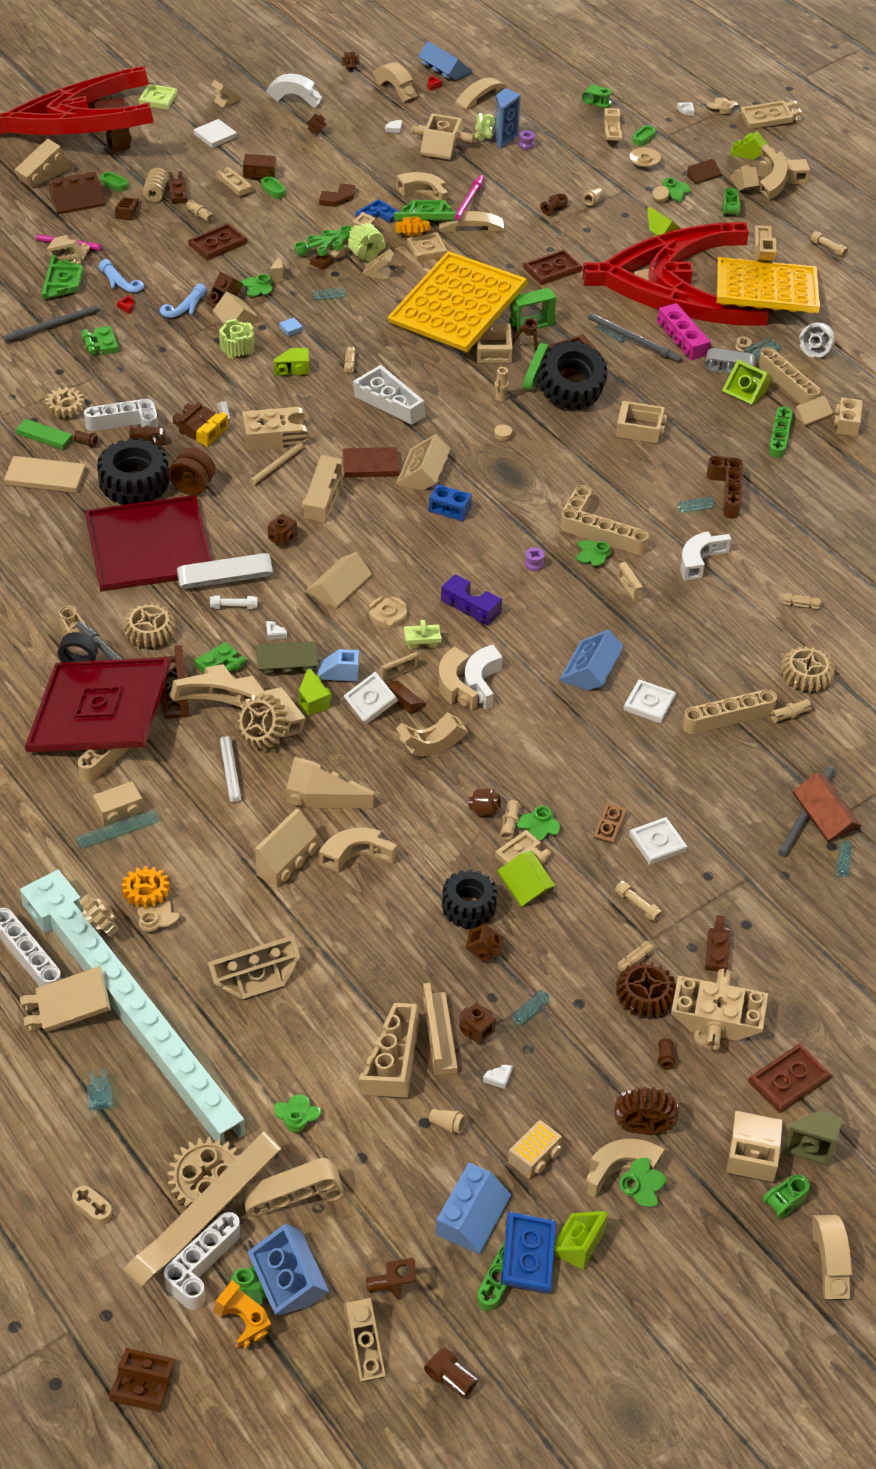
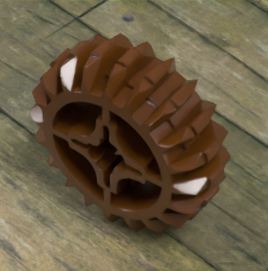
M644 961L641 965L635 962L633 967L627 965L625 971L620 973L616 982V996H618L619 1003L623 1004L624 1010L630 1009L631 1015L636 1012L639 1018L642 1015H647L649 1019L651 1014L658 1018L660 1012L666 1014L668 1008L671 1009L673 1006L676 990L674 976H670L669 970L662 971V965L655 967L653 962L650 965H646Z
M646 1086L644 1088L635 1087L634 1090L627 1089L626 1092L620 1094V1097H617L614 1115L617 1124L622 1126L624 1130H630L631 1133L657 1135L658 1133L665 1134L667 1130L673 1129V1126L677 1124L679 1108L676 1098L672 1097L671 1093H665L664 1089L656 1090L655 1087L647 1088Z

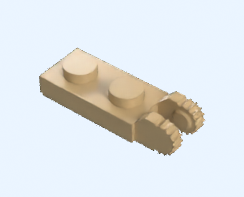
M224 168V173L220 170L216 171L217 179L238 196L252 192V185L231 168Z

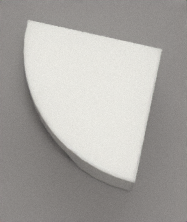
M692 102L677 103V109L681 113L694 116L695 111Z
M402 120L389 122L385 126V132L400 133Z
M227 402L217 403L219 413L228 414V419H230Z
M266 621L267 640L287 639V632L284 627L276 625L275 622Z
M501 1065L499 1068L487 1071L483 1077V1082L505 1089L513 1066Z

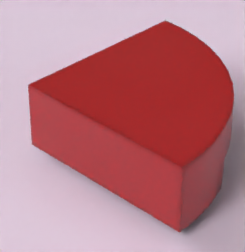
M432 75L429 77L427 87L432 91L442 87V81Z
M127 295L117 302V307L130 314L134 310L133 298Z

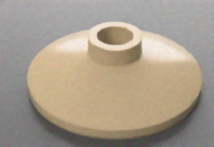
M644 147L632 150L629 156L631 162L642 167L657 165L661 160V156L656 150Z

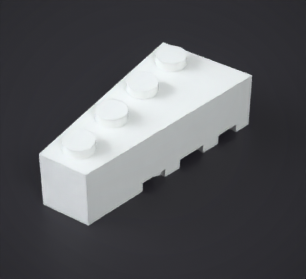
M382 365L353 381L355 397L411 425L426 417L424 400Z

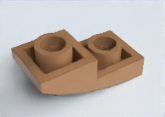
M606 803L593 838L614 844L627 809Z

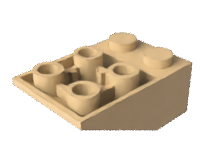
M735 1111L726 1173L774 1182L780 1154L782 1120Z

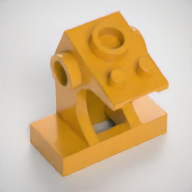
M232 1280L217 1298L213 1312L220 1318L229 1313L236 1314L242 1318L245 1323V1331L237 1340L235 1348L243 1346L246 1349L250 1346L249 1344L252 1339L257 1342L268 1335L267 1330H269L271 1323L264 1308L240 1290V1286Z

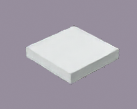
M219 119L193 129L194 135L211 148L237 138V132Z
M376 672L344 695V698L366 725L398 701Z
M638 680L623 710L661 723L675 699L676 692Z
M667 817L629 830V836L649 865L687 851V845Z

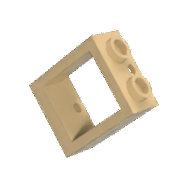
M493 323L476 342L477 363H512L510 324ZM481 340H505L506 345H481Z
M622 401L616 437L658 443L659 437H663L667 415H664L665 407ZM628 418L657 423V426L650 427L626 422Z

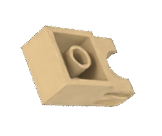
M300 407L242 412L247 452L283 448V445L304 443L309 438L308 429L305 425H301L305 419V414Z

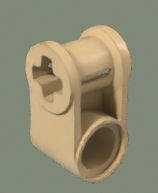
M63 606L59 610L60 627L64 634L72 632L82 633L75 625L78 621H82L84 624L85 622L81 619L73 606Z

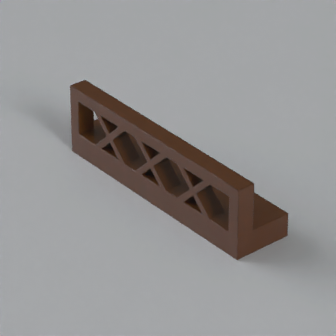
M182 645L174 646L175 656L164 657H170L171 663H176L175 666L169 669L167 678L172 676L178 680L186 678ZM165 681L162 691L165 719L189 717L188 699L173 701L167 695L171 692L173 683ZM175 705L180 708V711L168 712V709Z

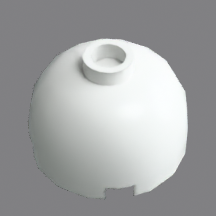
M816 322L809 324L802 330L799 336L800 347L809 357H823L831 351L834 345V333L824 323Z

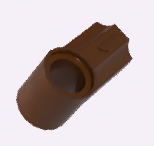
M441 1347L424 1365L425 1372L432 1380L438 1383L443 1382L463 1399L472 1393L478 1383V1379L459 1365L454 1354L447 1348Z

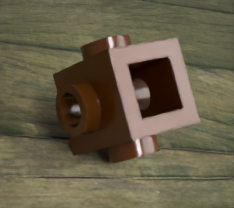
M282 513L269 523L267 527L268 539L284 547L297 536V521Z
M485 923L469 930L466 949L482 962H486L500 956L503 937Z
M477 1002L471 1007H466L461 1012L459 1024L461 1032L466 1037L474 1040L478 1045L495 1032L496 1018L492 1016L487 1008L482 1007Z

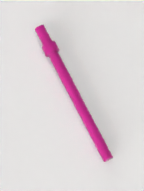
M479 175L472 183L471 190L454 216L456 220H460L477 190L482 187L483 175Z

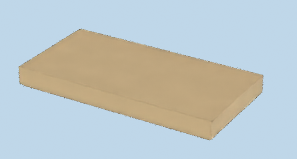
M13 456L4 478V485L77 493L86 467L82 463Z

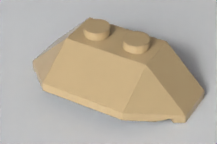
M294 935L207 963L214 985L242 1000L285 986L300 958Z

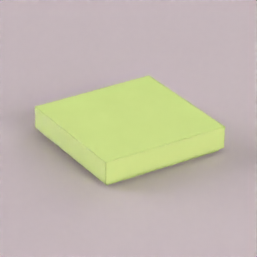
M149 84L139 98V104L150 102V107L168 110L178 94L177 89Z

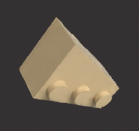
M47 139L14 170L21 182L34 188L67 171L71 167L61 147Z
M325 455L320 456L306 499H303L301 509L304 510V518L326 522L342 489V459Z

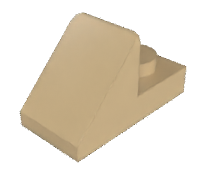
M214 79L211 85L216 88L215 92L218 93L214 100L215 103L221 107H226L241 100V97Z
M389 249L369 262L363 271L364 276L387 280L391 273V269L388 266L392 262L391 258L394 253Z

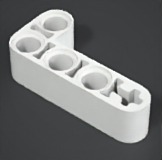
M150 399L93 406L84 411L85 427L89 431L138 424L141 427H145V425L158 427L156 409L153 401Z
M226 1212L220 1215L165 1267L164 1281L166 1290L186 1308L197 1310L204 1305V1283L199 1277L240 1238V1221L236 1214ZM210 1243L216 1244L214 1246H207ZM191 1260H198L196 1263H189ZM173 1277H180L178 1280H171ZM191 1292H198V1294L194 1296L188 1295Z

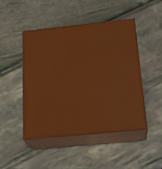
M317 253L310 258V264L321 270L333 263V257L328 255L319 256Z

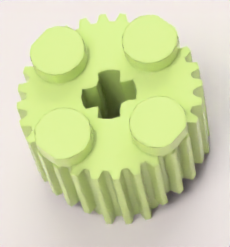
M370 222L361 226H354L349 231L348 247L361 260L371 262L386 247L384 236Z
M235 318L229 321L226 320L224 326L219 330L222 352H225L227 357L231 359L236 358L237 355L252 354L254 349L253 325L248 322H239Z

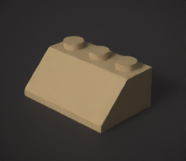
M437 434L414 446L409 451L396 484L418 490L434 487L439 481L438 477L443 471L444 463L448 459L450 448Z
M296 808L255 848L257 876L276 888L282 882H286L291 873L299 869L310 855H313L318 848L317 833L299 809Z

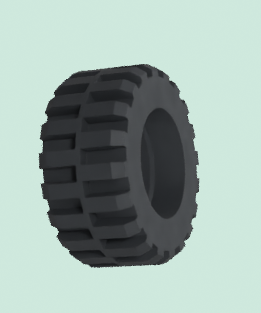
M572 340L565 341V343L559 342L556 346H551L543 356L537 377L540 391H544L543 395L546 399L549 398L552 404H558L563 409L567 407L569 410H575V408L580 410L584 409L585 405L589 407L599 399L608 375L607 364L604 362L602 355H598V351L595 348H590V345L587 343L584 345L581 344V341L572 342ZM563 368L578 370L585 376L586 381L578 383L568 381L561 376L558 370Z
M143 439L120 440L117 444L109 445L108 449L105 448L98 458L97 470L100 489L113 502L117 501L119 504L124 505L154 501L155 498L158 499L168 488V458L166 453L158 445H154L153 442H145ZM131 471H140L136 473H127Z

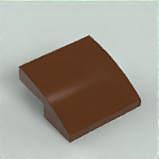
M126 1348L118 1366V1375L109 1394V1401L160 1412L176 1359Z

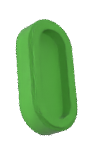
M650 125L641 127L633 134L632 142L639 146L647 144L655 137L656 129Z
M104 172L100 175V181L103 185L115 191H125L128 189L127 179L113 172Z
M265 177L261 180V188L271 197L283 198L286 195V188L275 178Z

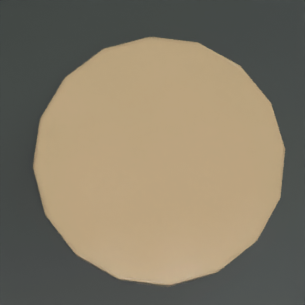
M379 597L369 605V618L375 625L382 628L397 627L406 620L407 607L401 599L396 597Z

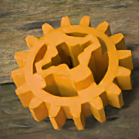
M405 217L403 221L395 223V232H403V235L406 236L422 235V232L430 230V222L427 220L422 221L419 217Z
M144 866L143 870L137 867L135 873L128 872V877H124L123 884H121L123 898L128 899V904L135 902L136 908L144 905V909H147L148 904L156 907L157 901L163 903V897H168V891L170 890L168 876L163 875V870L156 872V867H153L151 870H148L147 866Z

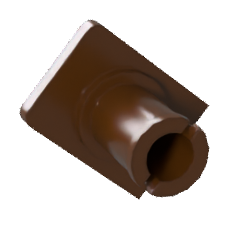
M408 1258L387 1262V1274L366 1277L367 1291L373 1293L390 1290L397 1300L401 1299V1285L415 1282V1260ZM402 1266L409 1267V1273L401 1278L397 1270Z

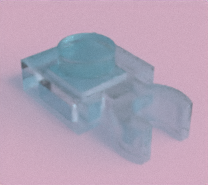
M103 1069V1075L100 1078L94 1077V1072L90 1071L89 1077L92 1085H87L89 1110L113 1108L111 1083H107L108 1075L106 1069Z

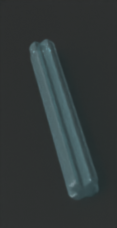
M151 810L76 837L77 845L79 848H84L158 821V815L155 810Z

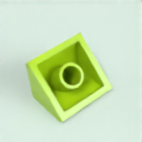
M532 850L520 853L497 870V873L520 907L555 886Z
M607 1212L571 1213L555 1240L554 1256L584 1270L605 1233L608 1218Z

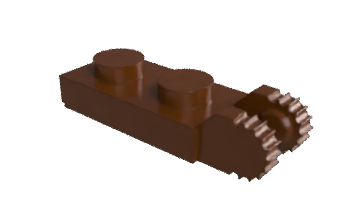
M182 171L178 172V179H174L172 172H169L168 181L172 204L187 203L188 197Z

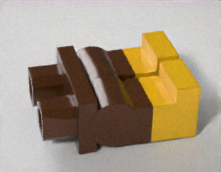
M199 402L194 406L187 403L183 408L184 415L176 413L173 416V424L179 427L180 434H185L207 447L217 439V436L219 437L228 429V414L223 412L217 414L208 407H202V404Z

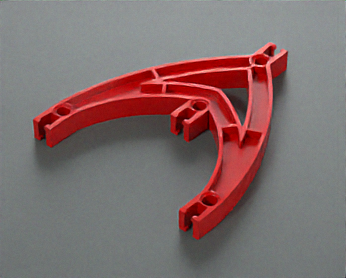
M145 66L125 69L81 81L37 97L5 113H0V134L9 132L34 135L80 134L154 123L150 102L108 109H89L88 106L89 103L108 95L149 85Z
M747 222L705 224L670 231L632 245L605 262H584L582 276L584 286H606L629 299L658 310L661 307L677 303L689 318L701 321L741 326H766L769 310L766 308L757 309L753 306L739 307L734 304L721 305L717 303L716 295L691 285L693 274L691 262H682L694 254L711 248L747 245L749 235ZM647 264H650L648 272L649 280L641 278L632 273L633 271Z

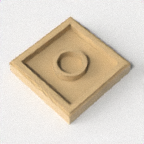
M438 232L407 238V244L416 261L443 257L448 251Z

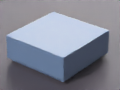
M295 318L279 323V328L288 337L303 331V326Z

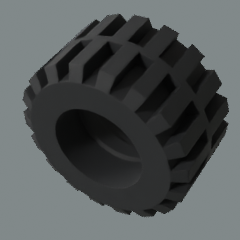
M468 869L467 872L461 870L458 874L453 873L451 878L446 879L442 890L443 914L447 916L446 919L449 922L453 921V925H461L465 929L467 927L474 929L478 925L485 924V922L489 923L491 918L494 917L497 905V886H495L493 879L489 880L487 874L482 875L481 871L472 872V869ZM471 897L477 900L467 901L462 898Z

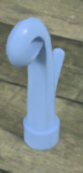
M104 259L99 263L98 268L103 274L107 275L112 289L115 288V283L131 293H138L144 288V284L140 280H134L130 284L127 283L108 259Z
M197 284L176 309L171 305L165 304L161 306L160 313L166 318H173L189 309V314L192 315L198 301L207 295L206 287L203 284Z

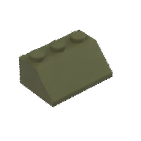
M316 641L256 645L257 667L262 669V673L274 672V668H282V672L294 671V667H302V670H314V666H318Z

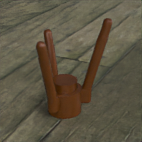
M527 318L524 321V325H520L518 332L512 340V345H514L520 334L524 332L527 336L533 335L534 351L537 350L538 323L535 318Z

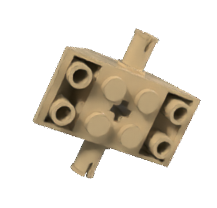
M431 114L426 126L412 125V134L423 135L420 155L450 160L459 141L473 143L474 133L462 132L465 127L462 118Z
M724 969L718 970L716 983L678 975L671 1014L689 1031H700L699 1034L707 1035L705 1046L708 1049H711L712 1042H714L713 1050L719 1049L721 1038L738 1041L763 1031L768 993L730 986L732 973L729 970L726 971L725 977L723 976Z

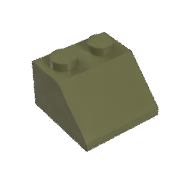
M818 1111L790 1123L782 1153L829 1167L843 1118L832 1113Z

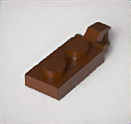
M716 915L715 926H710L708 930L705 970L718 971L724 969V972L728 970L730 928H724L725 916Z

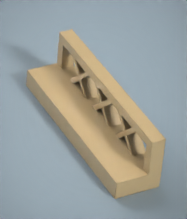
M423 983V1004L434 1075L457 1073L458 1068L446 993H432L430 983Z

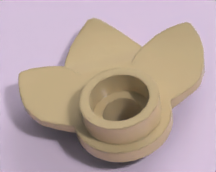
M716 98L714 103L707 104V107L711 109H720V113L723 114L731 113L733 107L737 106L736 101H728L726 98Z
M169 900L157 904L156 907L148 904L147 909H144V905H140L137 910V914L140 917L139 927L145 932H152L159 927L173 925L178 921L180 914L171 912Z

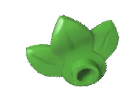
M668 177L663 180L662 186L668 189L669 197L679 203L682 201L683 193L688 194L691 192L690 187L686 183L678 182L675 178Z
M259 274L256 278L250 277L241 281L243 283L242 286L248 288L246 292L248 297H256L260 294L268 295L272 291V280L267 274Z
M583 540L577 542L582 551L576 556V560L581 563L591 562L593 566H599L611 554V548L605 541L596 543L593 540Z
M538 806L533 813L521 816L517 823V828L529 830L530 834L539 841H542L548 833L557 835L560 825L558 821L553 819V813L547 806Z
M298 1094L291 1097L289 1103L276 1102L274 1112L277 1118L284 1120L287 1130L296 1133L304 1130L308 1122L316 1121L321 1115V1108L310 1107L308 1097Z
M639 1158L631 1164L630 1170L621 1176L620 1188L626 1195L633 1196L638 1204L653 1207L658 1205L655 1191L664 1186L667 1178L662 1172L650 1169L649 1158ZM630 1179L635 1180L636 1185L634 1188L629 1185Z
M254 1266L249 1269L240 1268L235 1271L231 1281L233 1280L237 1283L243 1293L261 1306L262 1299L268 1298Z

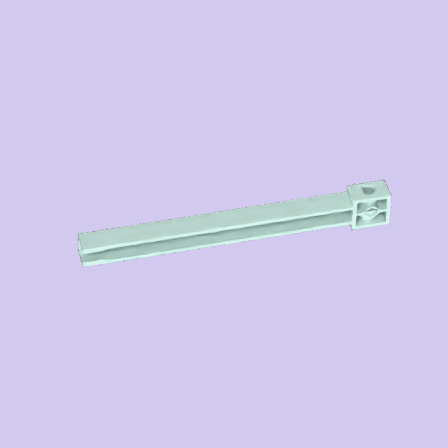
M59 869L21 888L22 905L44 934L53 930L84 971L98 966L102 968L110 1006L216 1142L220 1138L221 1145L223 1146L226 1143L224 1132L231 1128L239 1138L244 1136V1118L101 936L85 919V916L82 914V905L79 902L81 897Z

